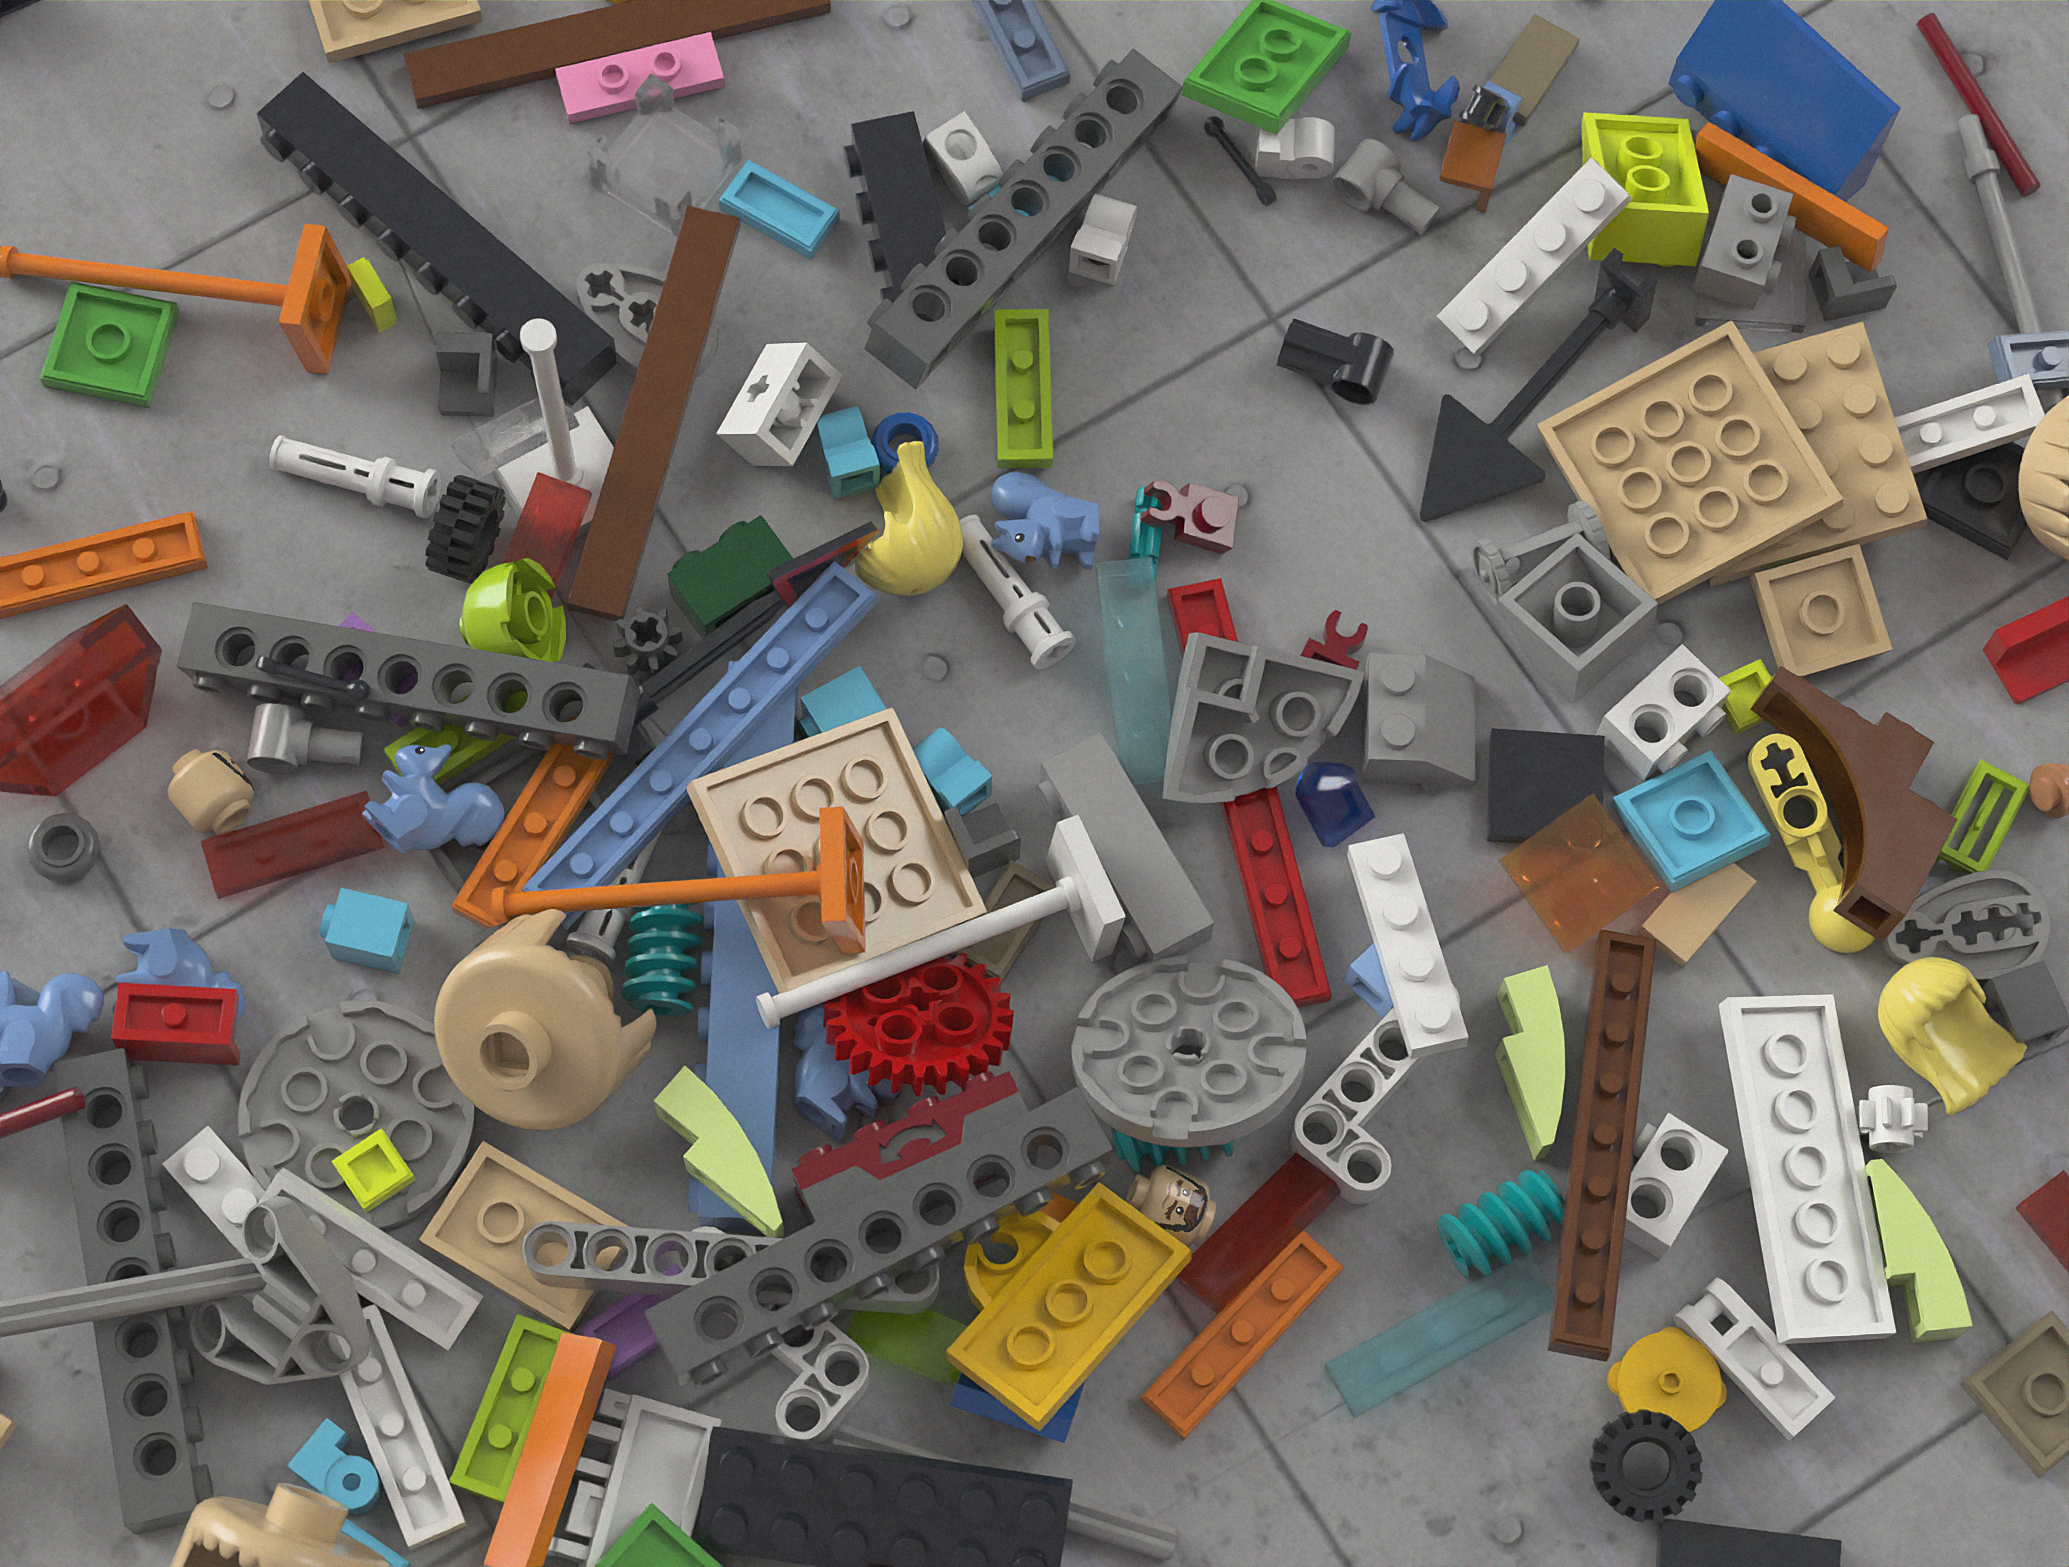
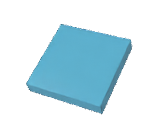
M1711 750L1669 770L1665 774H1660L1613 797L1612 808L1671 893L1770 845L1771 834Z

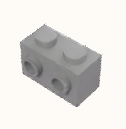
M1731 174L1721 197L1691 290L1754 310L1762 291L1772 294L1782 266L1781 262L1773 260L1776 247H1787L1797 218L1787 214L1793 194Z

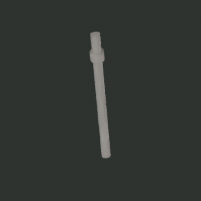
M1975 114L1965 116L1958 121L1967 152L1964 165L1970 183L1977 186L2020 333L2043 332L1997 179L2001 174L1996 153L1994 150L1988 149L1979 116ZM2061 389L2038 390L2043 410L2046 413L2064 399Z

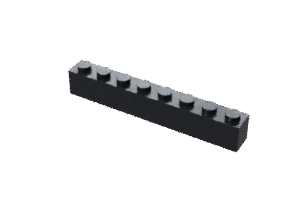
M302 72L256 113L263 133L260 141L277 161L282 163L288 159L299 169L298 174L314 193L322 195L326 192L337 202L336 207L352 226L359 229L364 225L376 236L375 241L379 248L390 259L398 262L402 258L414 269L413 273L418 282L428 292L435 296L441 292L453 302V310L467 326L472 329L480 326L487 333H492L497 351L511 363H515L517 360L521 361L532 371L531 377L535 383L530 354L523 349L520 339L522 327L533 319L547 320L556 330L557 344L553 351L562 397L571 406L617 364L615 341L612 336L306 73Z

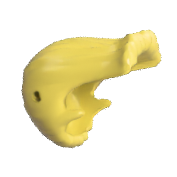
M912 441L910 443L905 442L899 446L897 450L899 457L897 466L893 468L892 473L882 478L880 484L875 489L876 496L885 513L884 534L882 537L868 544L869 548L862 550L861 554L857 555L855 559V573L862 581L877 590L896 596L924 594L943 584L957 567L963 546V535L958 516L928 472L925 462L923 442Z
M1925 957L1902 967L1886 984L1879 999L1878 1019L1881 1029L1893 1050L1913 1071L1925 1078L1937 1089L1945 1103L1946 1113L1951 1116L1957 1112H1962L1967 1107L1974 1105L1978 1099L1987 1095L1990 1087L1996 1085L2016 1063L2020 1062L2027 1046L2024 1042L2017 1043L2013 1035L1989 1015L1982 1004H1985L1986 996L1979 983L1966 967L1944 958Z

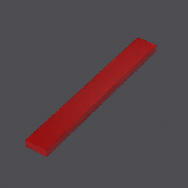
M1222 578L1167 589L1166 597L1182 659L1184 658L1189 633L1199 632L1238 642ZM1277 786L1269 789L1262 788L1249 794L1237 796L1233 801L1220 802L1264 974L1286 991L1297 1008L1330 1001L1332 993Z

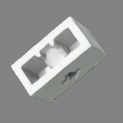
M808 343L766 344L716 434L752 466H793L843 375Z

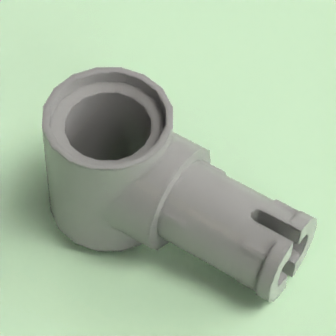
M1364 139L1331 179L1333 191L1350 207L1360 211H1367L1371 206L1378 211L1384 208L1415 230L1419 235L1424 234L1440 210V207L1403 182L1404 175L1399 172L1401 164L1396 155L1387 146L1373 139Z
M261 704L255 709L246 763L256 770L281 775L295 773L298 770V765L308 766L310 761L361 767L365 735L364 732L315 727L314 721L306 720L307 716L303 711L288 705Z

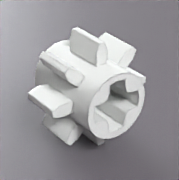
M1883 1085L1869 1089V1100H1860V1106L1854 1107L1859 1135H1868L1869 1148L1873 1151L1900 1153L1914 1149V1138H1923V1132H1928V1104H1914L1913 1090L1909 1087Z

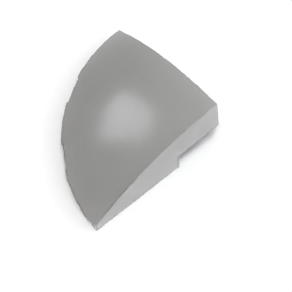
M1199 632L1189 633L1173 709L1162 799L1184 803L1228 802L1235 800L1237 796L1249 794L1262 788H1273L1290 779L1308 766L1307 760L1328 738L1335 737L1338 734L1358 697L1365 672L1258 645L1251 646Z

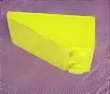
M1583 112L1582 166L1590 158H1593L1633 197L1615 218L1587 245L1589 259L1603 261L1615 247L1623 254L1622 262L1652 263L1664 267L1675 265L1696 266L1709 211L1689 120Z

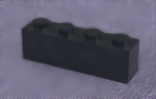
M914 111L852 123V145L843 146L849 178L859 177L862 192L855 193L861 225L871 224L875 238L874 240L867 241L872 269L874 273L883 271L887 285L886 288L880 289L881 302L886 298L890 299L893 303L904 292L900 287L908 274L917 264L922 263L927 267L937 257L933 254L934 250L946 235ZM949 278L951 282L960 286L958 279ZM916 313L920 319L933 322L929 316Z

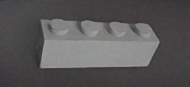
M1099 732L1041 762L1040 784L1036 785L1038 796L1051 816L1059 813L1061 819L1065 820L1079 815L1126 916L1123 923L1125 927L1121 928L1120 933L1131 955L1135 959L1143 956L1146 962H1155L1161 958L1181 956L1211 940L1215 922L1103 734Z

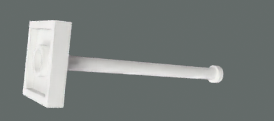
M533 319L522 327L520 339L523 349L531 357L545 429L491 457L494 469L548 554L589 532L614 447L588 406L566 417L553 351L557 344L556 330L547 320Z
M1079 815L1059 821L1056 824L1045 862L1057 886L1056 888L819 978L791 991L783 992L773 997L768 992L756 996V1003L767 1029L779 1026L781 1018L1064 909L1069 913L1091 962L1111 955L1126 916Z

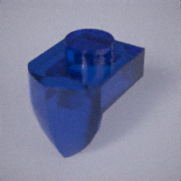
M1321 761L1308 764L1303 770L1295 789V796L1321 845L1324 847L1334 848L1376 817L1357 782L1358 775L1355 769L1340 762Z

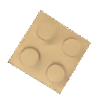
M1859 544L1755 573L1749 577L1778 669L1782 666L1797 676L1805 677L1893 650Z

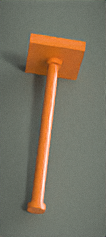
M304 223L288 285L20 253L15 246L2 245L0 247V278L13 279L19 274L281 306L282 309L278 323L305 370L310 373L328 375L352 284L347 265L326 226Z
M843 806L820 808L821 864L817 865V871L510 893L507 887L494 888L492 891V913L496 923L510 922L511 916L534 915L549 909H556L562 912L818 894L821 900L822 923L842 954L866 952L863 839Z

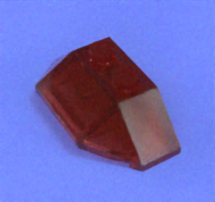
M124 604L69 633L0 685V792L56 797L147 727L157 667L160 663L162 649L128 604Z

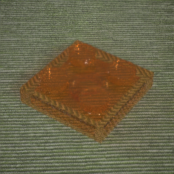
M1594 793L1587 796L1498 860L1563 953H1568L1660 887Z

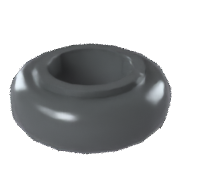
M68 813L52 815L38 823L30 834L27 845L29 862L36 872L46 879L56 882L76 880L89 872L97 861L100 849L97 832L92 825L80 816ZM73 835L79 839L78 849L70 858L58 861L48 857L49 846L57 837Z

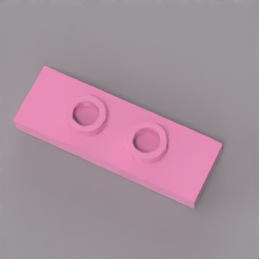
M711 32L555 69L569 124L725 87L723 72Z

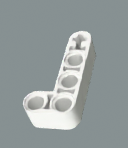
M1453 986L1457 1002L1460 1007V997L1457 989ZM1394 1007L1300 1109L1290 1132L1289 1143L1296 1158L1340 1197L1353 1204L1362 1205L1370 1203L1379 1197L1391 1173L1392 1163L1388 1152L1362 1129L1363 1126L1427 1057L1422 1056L1410 1059L1408 1054V1057L1404 1060L1394 1061L1386 1058L1381 1053L1379 1044L1387 1040L1397 1041L1407 1050ZM1350 1081L1360 1082L1369 1090L1371 1098L1361 1103L1352 1102L1342 1093L1341 1086ZM1310 1123H1321L1331 1131L1333 1140L1323 1145L1314 1144L1306 1138L1302 1128ZM1355 1161L1367 1162L1375 1169L1377 1179L1371 1183H1359L1349 1175L1347 1165Z
M707 1226L691 1231L725 1234L715 1227ZM680 1252L679 1255L684 1270L689 1259ZM732 1255L721 1259L719 1264L724 1270L744 1259ZM769 1303L762 1305L764 1309L769 1311H779L787 1306ZM725 1313L736 1324H738V1322L732 1315ZM830 1321L813 1328L814 1336L805 1346L798 1348L790 1347L783 1342L770 1351L798 1375L797 1379L781 1396L776 1406L775 1416L780 1436L824 1442L864 1396L869 1387L870 1372L866 1354L860 1346ZM847 1360L854 1363L860 1371L857 1379L846 1386H838L831 1383L826 1377V1371L836 1361ZM801 1405L811 1406L820 1414L818 1424L806 1432L796 1431L786 1422L790 1411Z

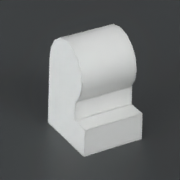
M965 111L925 135L923 147L929 167L938 170L951 193L963 205L971 204L985 193L999 186V181L1003 176L1001 167L990 151V147Z
M1304 117L1296 120L1290 119L1277 135L1258 127L1256 134L1255 172L1259 177L1282 179H1317L1331 174L1334 169V126L1323 119Z
M1095 194L1089 204L1080 230L1078 229L1071 245L1069 272L1114 286L1128 249L1127 245L1135 223L1138 206ZM1087 258L1107 263L1108 265H1095L1091 263Z

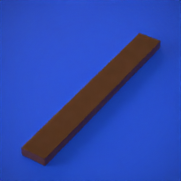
M634 0L404 53L403 55L416 106L419 109L556 77L555 69L704 33L711 32L712 38L715 40L831 13L830 0Z
M689 205L686 207L567 601L568 610L612 621L624 620L741 227L740 218Z
M1600 929L1595 946L1547 1351L1607 1362L1612 1349L1656 939Z

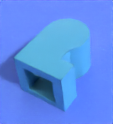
M858 406L822 414L815 425L833 499L876 488L880 484V464L874 445H871L870 439L867 436ZM861 474L859 477L855 479H846L848 477Z
M937 728L912 748L937 804L944 815L946 810L956 806L961 817H963L992 795V775L979 760L974 761L966 754L956 739L944 728Z
M326 1418L287 1466L294 1475L317 1493L349 1508L348 1515L367 1513L378 1504L382 1496L383 1485L381 1478L368 1460L360 1456H347L342 1452L351 1440L342 1429Z

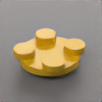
M1666 1327L1660 1332L1649 1334L1638 1340L1625 1353L1622 1360L1611 1367L1607 1374L1608 1387L1612 1393L1618 1396L1625 1412H1638L1637 1409H1648L1657 1413L1659 1411L1678 1421L1689 1433L1706 1423L1715 1410L1724 1404L1727 1398L1726 1386L1721 1380L1718 1365L1711 1353L1700 1342L1687 1336L1683 1330L1677 1327Z

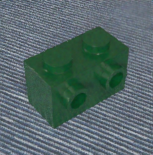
M762 515L749 523L740 521L727 528L719 537V541L702 552L699 550L691 551L675 562L672 571L667 573L670 595L700 637L704 639L753 601L770 594L774 587L766 576L767 572L793 559V557Z

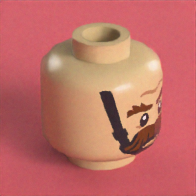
M195 749L182 756L172 767V772L175 776L169 784L167 795L174 806L198 833L214 831L217 835L226 834L239 826L252 812L253 806L250 802L254 795V786L225 751L211 750L202 754L200 750Z
M1169 1165L1156 1166L1146 1178L1137 1175L1125 1198L1128 1204L1186 1246H1189L1191 1243L1199 1245L1202 1242L1216 1212V1202L1210 1200L1208 1184Z

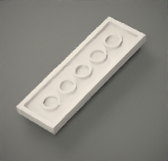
M1833 994L1728 997L1719 1004L1778 1344L1888 1338L1896 1333Z

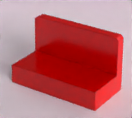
M2069 596L1996 629L1982 649L2015 704L2024 703L2069 681Z
M118 983L111 1040L117 1049L124 1048L132 1060L239 1065L241 1053L234 1038L240 996L236 989Z

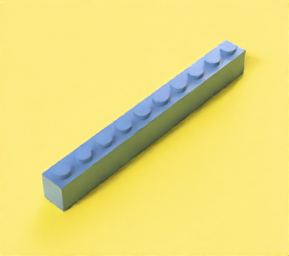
M729 661L728 672L738 661ZM798 687L721 768L725 769L796 742ZM709 841L707 875L717 876V878L726 877ZM737 900L705 902L704 930L714 931L713 951H702L701 986H711L710 1007H699L698 1041L708 1042L707 1063H696L695 1075L715 1093L737 1120L757 1152L774 1192L782 1018L780 1019L779 1026L767 1029L760 1015L756 996L768 992L773 997L779 993ZM690 1177L689 1212H699L698 1217L701 1227H715L721 1231L761 1232L695 1177Z

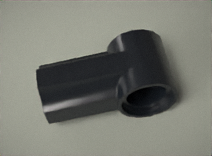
M1293 318L1285 335L1278 356L1277 366L1328 383L1335 394L1349 402L1370 405L1374 404L1378 398L1394 356V349L1388 342L1372 334L1356 332L1346 337Z

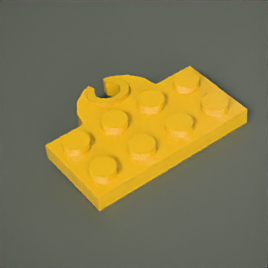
M1100 1182L1096 1184L1062 1223L1040 1210L1026 1217H1021L1019 1211L1014 1212L997 1221L1000 1229L989 1237L994 1243L1007 1244L1015 1249L1017 1255L1009 1263L994 1264L984 1256L982 1246L978 1243L968 1245L966 1249L965 1264L963 1266L964 1281L970 1300L980 1311V1314L946 1350V1359L955 1368L1038 1431L1047 1424L1191 1261L1190 1248Z

